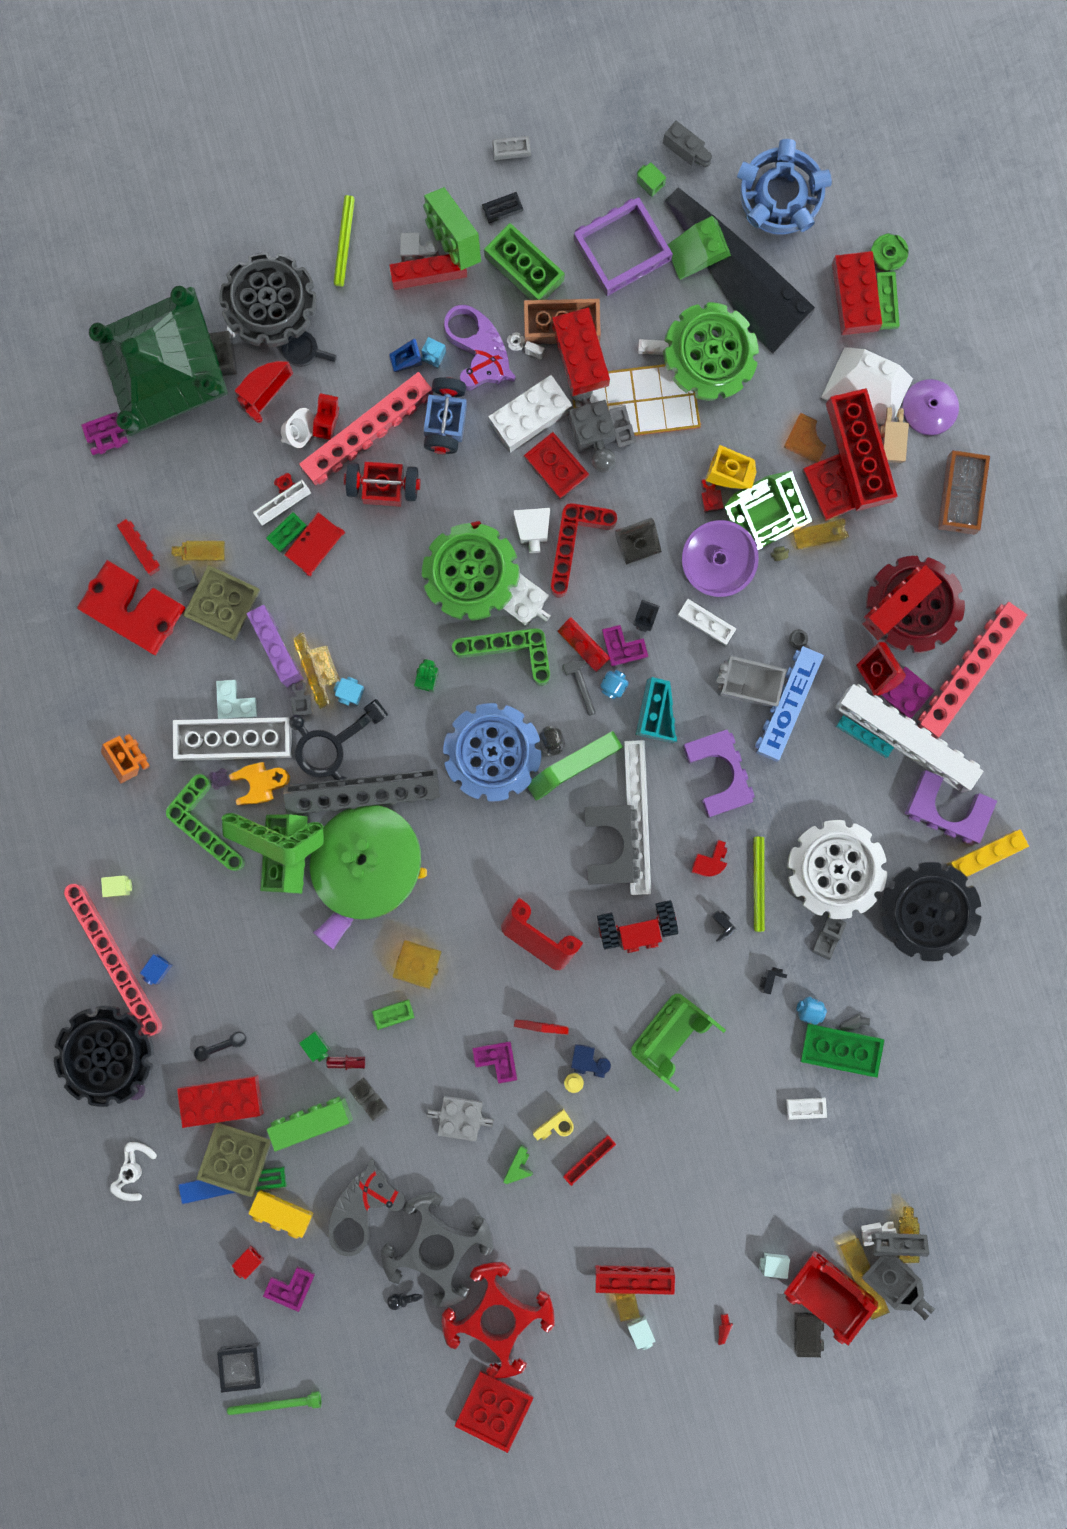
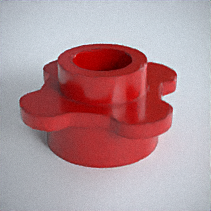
M285 473L274 480V484L278 486L280 494L295 485L289 473Z

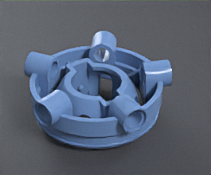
M792 139L780 140L779 148L762 152L750 164L743 161L737 178L742 180L740 189L741 202L748 222L752 226L772 234L783 235L799 230L800 232L808 230L815 224L814 218L822 206L825 188L832 185L829 169L821 171L817 163L810 156L795 149L796 142ZM775 163V168L768 170L759 178L754 192H746V189L751 190L759 168ZM794 165L808 174V183L812 197L808 196L806 181L798 171L794 170ZM786 178L791 182L795 180L798 182L799 193L794 200L788 202L787 209L776 208L777 201L772 199L768 192L767 186L770 180ZM754 198L755 207L753 209L747 199ZM806 204L815 205L811 214L805 208ZM790 221L789 225H781V223Z

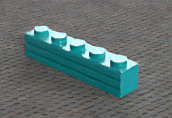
M844 715L835 726L884 758H888L894 749L892 745Z

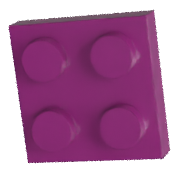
M905 666L903 671L906 677L903 682L893 690L880 696L903 716L912 719L935 690Z

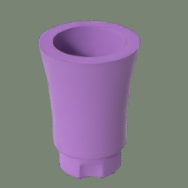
M334 912L313 933L334 950L343 934L352 925L351 922L354 919Z

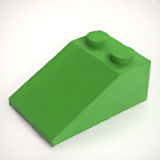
M713 216L695 224L667 244L673 253L672 262L679 280L731 256L719 223Z

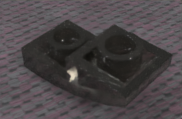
M364 1077L349 1089L372 1121H377L390 1110Z

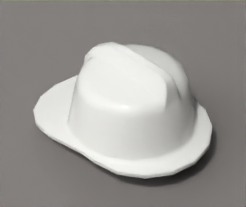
M300 408L295 411L282 424V438L280 441L296 448H302L313 436L314 414L307 408Z

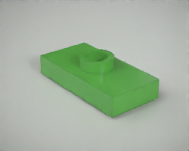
M409 999L372 1011L377 1030L415 1018Z

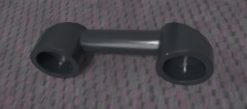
M235 1032L230 1036V1039L215 1045L197 1047L194 1051V1057L200 1062L206 1061L210 1054L231 1046L236 1048L244 1046L247 1037L243 1032Z

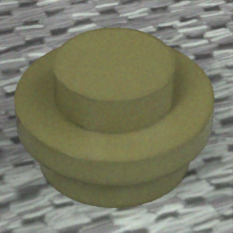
M784 546L774 548L770 554L774 561L787 559L790 551Z

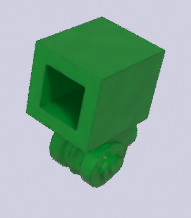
M424 659L423 663L419 664L414 684L416 689L434 693L439 669L435 667L434 661Z

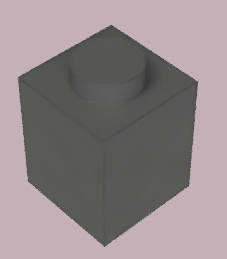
M190 564L171 570L176 586L181 592L199 585L195 571Z

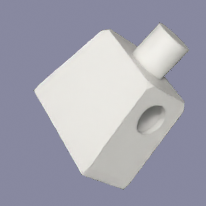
M550 508L514 510V519L520 543L529 544V553H539L540 542H547Z

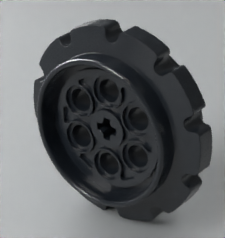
M939 862L918 863L917 870H912L911 867L901 870L892 878L895 883L894 887L885 888L880 904L882 909H886V914L881 916V923L888 937H896L894 945L901 952L910 957L919 953L922 961H941L945 953H949L952 957L959 954L969 946L967 937L969 935L976 936L981 923V915L975 912L977 908L981 907L980 897L976 888L972 885L966 886L968 877L952 866L942 870V865ZM923 888L929 890V895L926 898H921L919 895L920 890ZM947 892L948 899L941 902L939 900L940 893ZM909 903L916 904V909L912 913L906 910ZM929 907L935 909V911L932 912V916L926 913L929 911ZM949 910H953L955 913L954 918L951 920L945 918V914ZM917 921H921L923 924L919 931L913 930V924ZM941 925L942 931L939 934H933V927Z
M98 1006L95 1008V1013L89 1008L74 1015L69 1020L71 1027L62 1028L55 1043V1048L60 1053L54 1057V1066L58 1078L63 1077L66 1079L64 1088L77 1100L86 1097L89 1105L97 1107H108L112 1105L113 1099L120 1104L135 1096L139 1092L137 1085L146 1084L153 1069V1064L148 1061V1058L154 1055V1047L150 1035L142 1033L144 1024L130 1012L121 1015L120 1008L115 1006ZM105 1032H108L110 1034V1041H107L105 1039ZM87 1038L92 1041V1048L87 1046ZM120 1045L124 1046L125 1054L120 1053ZM83 1058L88 1059V1067L84 1066ZM116 1064H118V1065L121 1066V1068H122L121 1074L118 1073V1072H116V1070H115ZM98 1071H101L103 1073V1080L98 1078Z

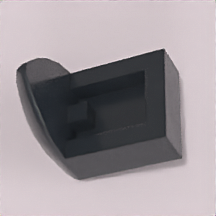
M715 911L711 916L725 929L716 939V942L728 938L737 930L729 921L731 918L724 911L721 913Z

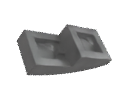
M626 405L610 409L609 412L617 434L615 440L618 448L636 443Z

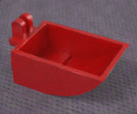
M276 361L259 366L250 372L235 389L236 399L240 402L239 405L246 410L248 417L255 422L261 423L263 421L260 412L292 376L293 371L289 362Z

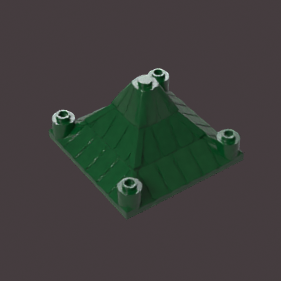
M176 286L172 289L170 297L108 325L97 322L89 328L90 338L99 343L121 411L116 419L117 425L121 429L126 430V434L129 436L228 394L196 291L193 287Z

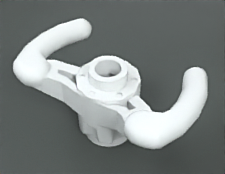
M129 1142L125 1145V1162L121 1167L118 1180L110 1186L111 1193L125 1201H139L142 1198L140 1193L129 1194L121 1191V1187L131 1182L134 1183L142 1175V1169L136 1163L134 1151H142L151 1159L157 1157V1154L150 1147L142 1143Z

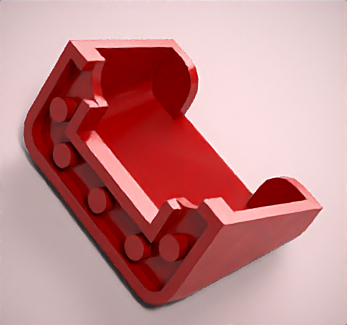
M518 898L501 924L502 933L552 969H564L578 952L583 942L574 936H566L558 944L527 923L531 915V908L525 901Z
M816 1251L812 1253L784 1291L785 1298L791 1304H802L833 1329L832 1331L835 1334L833 1337L842 1345L845 1343L849 1346L878 1308V1301Z

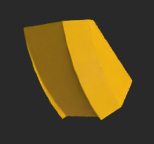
M719 445L711 460L705 481L723 487L752 489L757 473L755 460Z

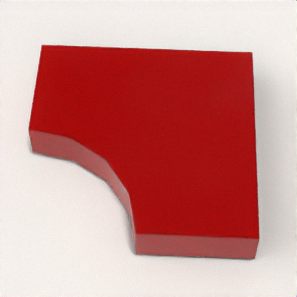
M516 1019L514 1021V1027L567 1035L569 1032L567 1026Z

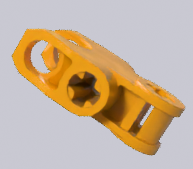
M264 762L245 766L229 774V778L232 781L246 779L250 784L249 793L235 800L238 806L261 804L274 800L272 790L283 788L284 785H288L290 782V775L286 770L282 768L266 770ZM278 773L283 776L280 779L281 782L275 780L278 777Z

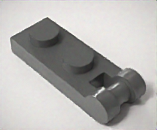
M873 1233L871 1235L872 1242H874L873 1255L928 1257L929 1255L927 1235ZM882 1242H887V1246H882Z

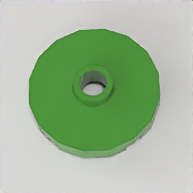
M891 233L879 236L871 248L874 265L883 271L900 269L908 258L909 248L906 241L901 236ZM889 251L892 255L888 256L886 252Z

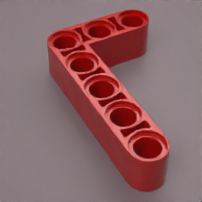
M569 503L563 508L551 581L552 595L561 598L568 591L578 526L611 530L617 523V514L614 510ZM573 510L576 512V516L570 518L566 515V512ZM592 513L595 518L589 521L585 518V515ZM605 516H611L614 521L612 523H606L603 520V518ZM569 528L573 530V534L566 536L563 530ZM562 547H568L570 549V553L564 555L560 552V549ZM564 565L568 570L565 573H560L557 567ZM562 584L565 589L558 592L554 589V586Z

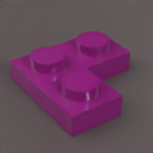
M621 625L602 629L611 667L649 657L644 638L625 643Z
M511 1041L472 1048L475 1067L495 1064L498 1084L517 1080Z
M297 1266L290 1284L271 1277L263 1297L299 1312L315 1273Z

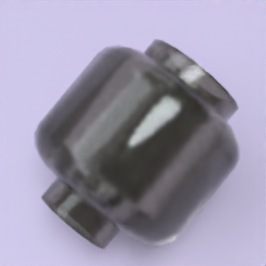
M553 726L543 728V731L539 734V744L543 753L549 756L561 753L565 747L562 731Z

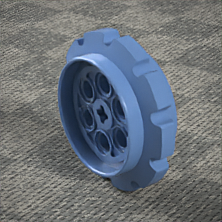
M487 703L476 706L474 714L465 711L453 722L452 725L455 728V732L447 733L443 753L450 757L449 761L445 762L446 770L453 782H462L460 787L462 792L475 799H480L481 795H486L489 802H498L509 799V792L514 791L516 794H520L532 782L530 773L533 771L538 772L541 763V750L535 748V745L540 743V738L531 722L528 724L523 723V713L510 706H505L503 710H499L496 703ZM489 729L497 730L498 733L495 738L487 736ZM506 738L514 740L512 747L504 746L503 742ZM472 739H479L481 745L478 748H472L470 746ZM496 748L497 755L489 757L488 750ZM512 757L515 760L514 765L511 767L504 764L505 758ZM473 758H480L481 765L479 767L471 766ZM490 767L498 769L496 776L491 777L487 774Z

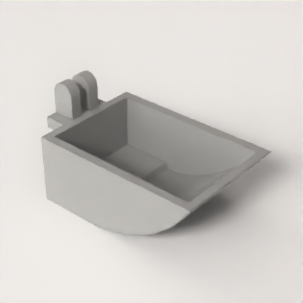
M730 656L728 661L720 664L716 683H719L718 690L721 691L720 696L759 705L778 706L787 669Z

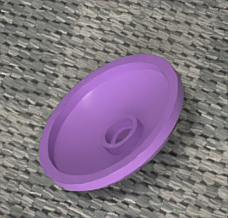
M933 379L922 380L914 384L907 391L902 403L903 416L905 421L909 423V426L916 432L923 435H938L947 431L956 421L959 413L958 398L952 388L944 382ZM930 402H936V406H932Z

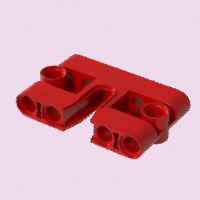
M106 560L95 579L89 582L88 590L78 604L77 609L156 656L166 638L173 633L174 625L186 607L157 589L152 588L139 601L136 608L132 612H128L127 607L134 597L139 579ZM102 584V585H103L102 591L99 592V593H96V592H95L96 586ZM167 623V629L161 632L159 630L160 625Z

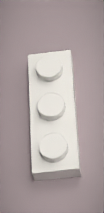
M687 599L678 614V617L725 646L736 631L735 627Z

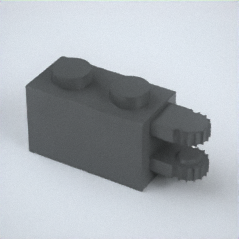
M675 120L665 132L663 144L691 166L694 162L703 168L710 166L712 155L704 147L705 142Z

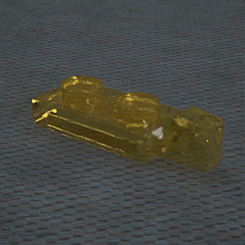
M225 541L182 542V546H172V555L182 556V560L225 561Z
M903 1206V1217H899L898 1234H920V1223L918 1218L914 1217V1208L912 1206ZM898 1256L903 1263L920 1262V1256Z

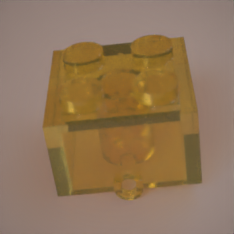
M404 940L396 962L393 979L430 990L434 977L437 976L439 971L437 967L442 951Z

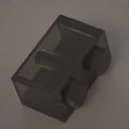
M794 1312V1353L797 1357L821 1358V1351H824V1340L821 1339V1331H824V1322L813 1313Z

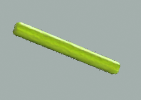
M345 195L334 274V285L339 287L344 286L355 201L351 195Z
M756 836L753 838L754 931L764 932V837Z

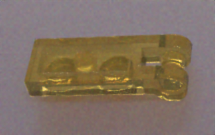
M845 519L794 530L793 536L797 550L849 538L848 531L845 530ZM837 528L838 534L834 535L832 529Z

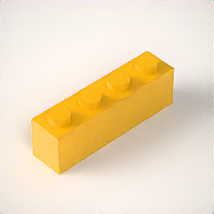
M1018 829L946 864L956 868L968 877L1029 847L1021 829Z

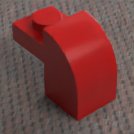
M323 393L319 394L317 414L313 421L314 437L327 440L332 439L339 415L338 397Z
M720 840L716 842L711 858L696 854L691 873L703 877H712L721 873L727 866V863L720 861L721 858H725L727 853L726 842Z

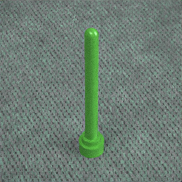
M316 1391L302 1398L232 1406L227 1408V1414L235 1415L305 1405L313 1409L321 1408V1393Z

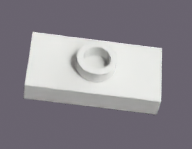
M825 1097L786 1099L788 1120L827 1118Z

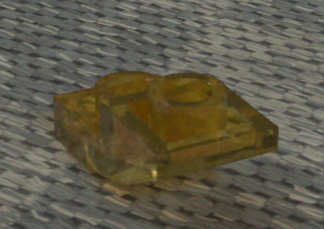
M614 1293L620 1322L640 1318L635 1294Z

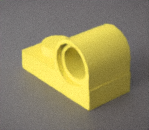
M564 1108L533 1132L537 1141L540 1138L544 1140L552 1134L550 1130L553 1128L560 1136H568L573 1132V1122ZM567 1121L570 1124L569 1129L566 1131L560 1130V1122Z

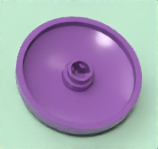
M715 520L699 526L688 537L683 548L682 565L684 573L689 582L706 595L726 597L740 592L752 581L758 568L759 555L753 537L745 528L731 521Z

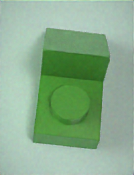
M520 1145L503 1183L509 1184L533 1175V1172L520 1166L521 1164L525 1165L529 1154L526 1153L527 1147Z

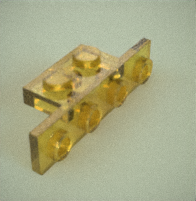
M302 632L294 638V647L300 655L301 665L306 671L308 684L312 687L314 693V700L319 708L322 709L330 704L324 686L335 684L340 679L327 645L310 650L305 634Z

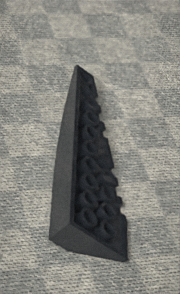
M678 187L665 200L666 204L677 221L682 225L684 232L711 216L718 221L731 256L707 268L717 284L723 289L726 298L730 300L734 310L739 312L749 322L750 326L747 330L750 333H755L756 338L774 354L812 316L815 307L748 244Z

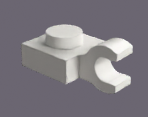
M879 1222L861 1226L864 1246L874 1245L871 1237L873 1233H896L894 1223L886 1222L881 1226Z

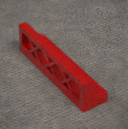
M595 1265V1293L675 1295L674 1267Z

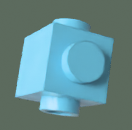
M342 678L340 682L337 681L334 687L335 696L339 698L338 702L349 706V703L358 706L365 690L364 686L357 684L358 680L354 678Z

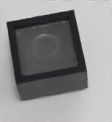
M260 1342L224 1346L218 1350L221 1393L262 1387L264 1376Z

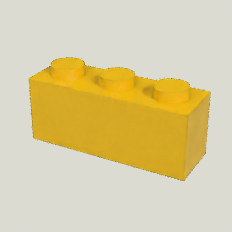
M260 1190L248 1214L252 1216L253 1220L260 1223L265 1221L270 1224L271 1228L278 1231L283 1229L288 1232L289 1236L298 1239L299 1237L303 1238L314 1213Z

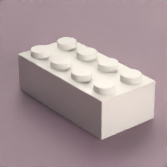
M550 375L488 416L489 423L511 453L568 415L573 405L552 375Z

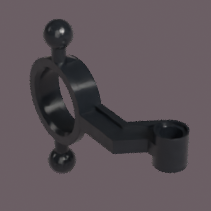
M378 699L363 708L366 713L336 736L325 730L308 732L304 726L303 717L293 715L289 719V725L292 729L298 730L302 735L295 749V758L299 767L306 774L313 777L331 775L334 780L340 782L348 779L345 776H341L337 771L344 756L341 743L362 730L370 721L377 724L388 716V713ZM314 737L329 739L334 744L337 752L334 763L325 768H316L310 765L303 754L304 745L309 739Z

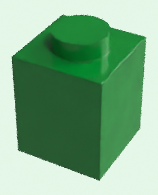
M318 1031L313 1032L299 1043L312 1062L315 1060L320 1062L329 1056L327 1052L330 1048Z

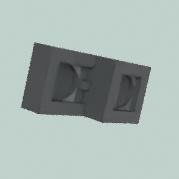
M828 915L812 952L830 960L847 923L840 919H830Z

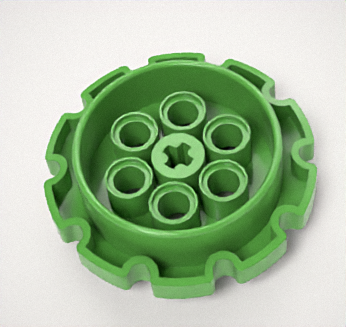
M708 302L704 309L699 304H696L684 310L679 315L680 322L675 320L671 323L664 339L669 344V347L663 350V357L666 369L672 370L675 373L672 380L685 393L693 390L695 398L714 401L718 398V394L723 399L733 396L743 389L742 381L747 383L751 380L758 364L753 359V356L759 353L758 342L755 333H749L747 330L750 326L749 322L737 311L729 313L727 306L720 303ZM712 330L718 333V337L713 336ZM694 335H698L701 342H697ZM725 343L731 346V351L725 347ZM690 353H694L697 356V360H693ZM722 361L727 363L728 369L722 366ZM704 366L710 369V374L705 372Z
M471 523L451 527L450 535L441 533L429 546L432 555L424 557L422 565V577L425 580H429L424 588L434 605L442 604L441 610L446 615L459 620L464 615H468L471 621L485 619L491 616V609L496 608L500 611L513 597L510 588L518 586L520 575L518 564H513L517 555L507 538L499 540L500 533L496 529L480 524L477 529H473ZM465 552V558L457 559L459 553ZM479 552H485L482 559H476V555ZM488 568H494V572L491 575H485V571ZM450 569H456V573L453 576H448ZM469 569H472V575L469 574ZM479 584L484 585V589L481 592L476 591V587ZM459 585H465L464 591L457 592Z

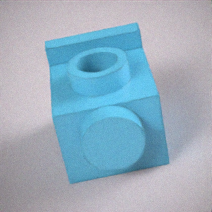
M428 337L422 348L423 356L421 361L438 368L446 353L445 345Z

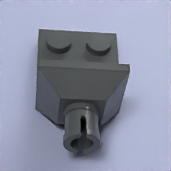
M895 1255L881 1256L862 1277L895 1310H914L924 1321L929 1315L923 1308L930 1314L935 1310L924 1299L922 1280Z

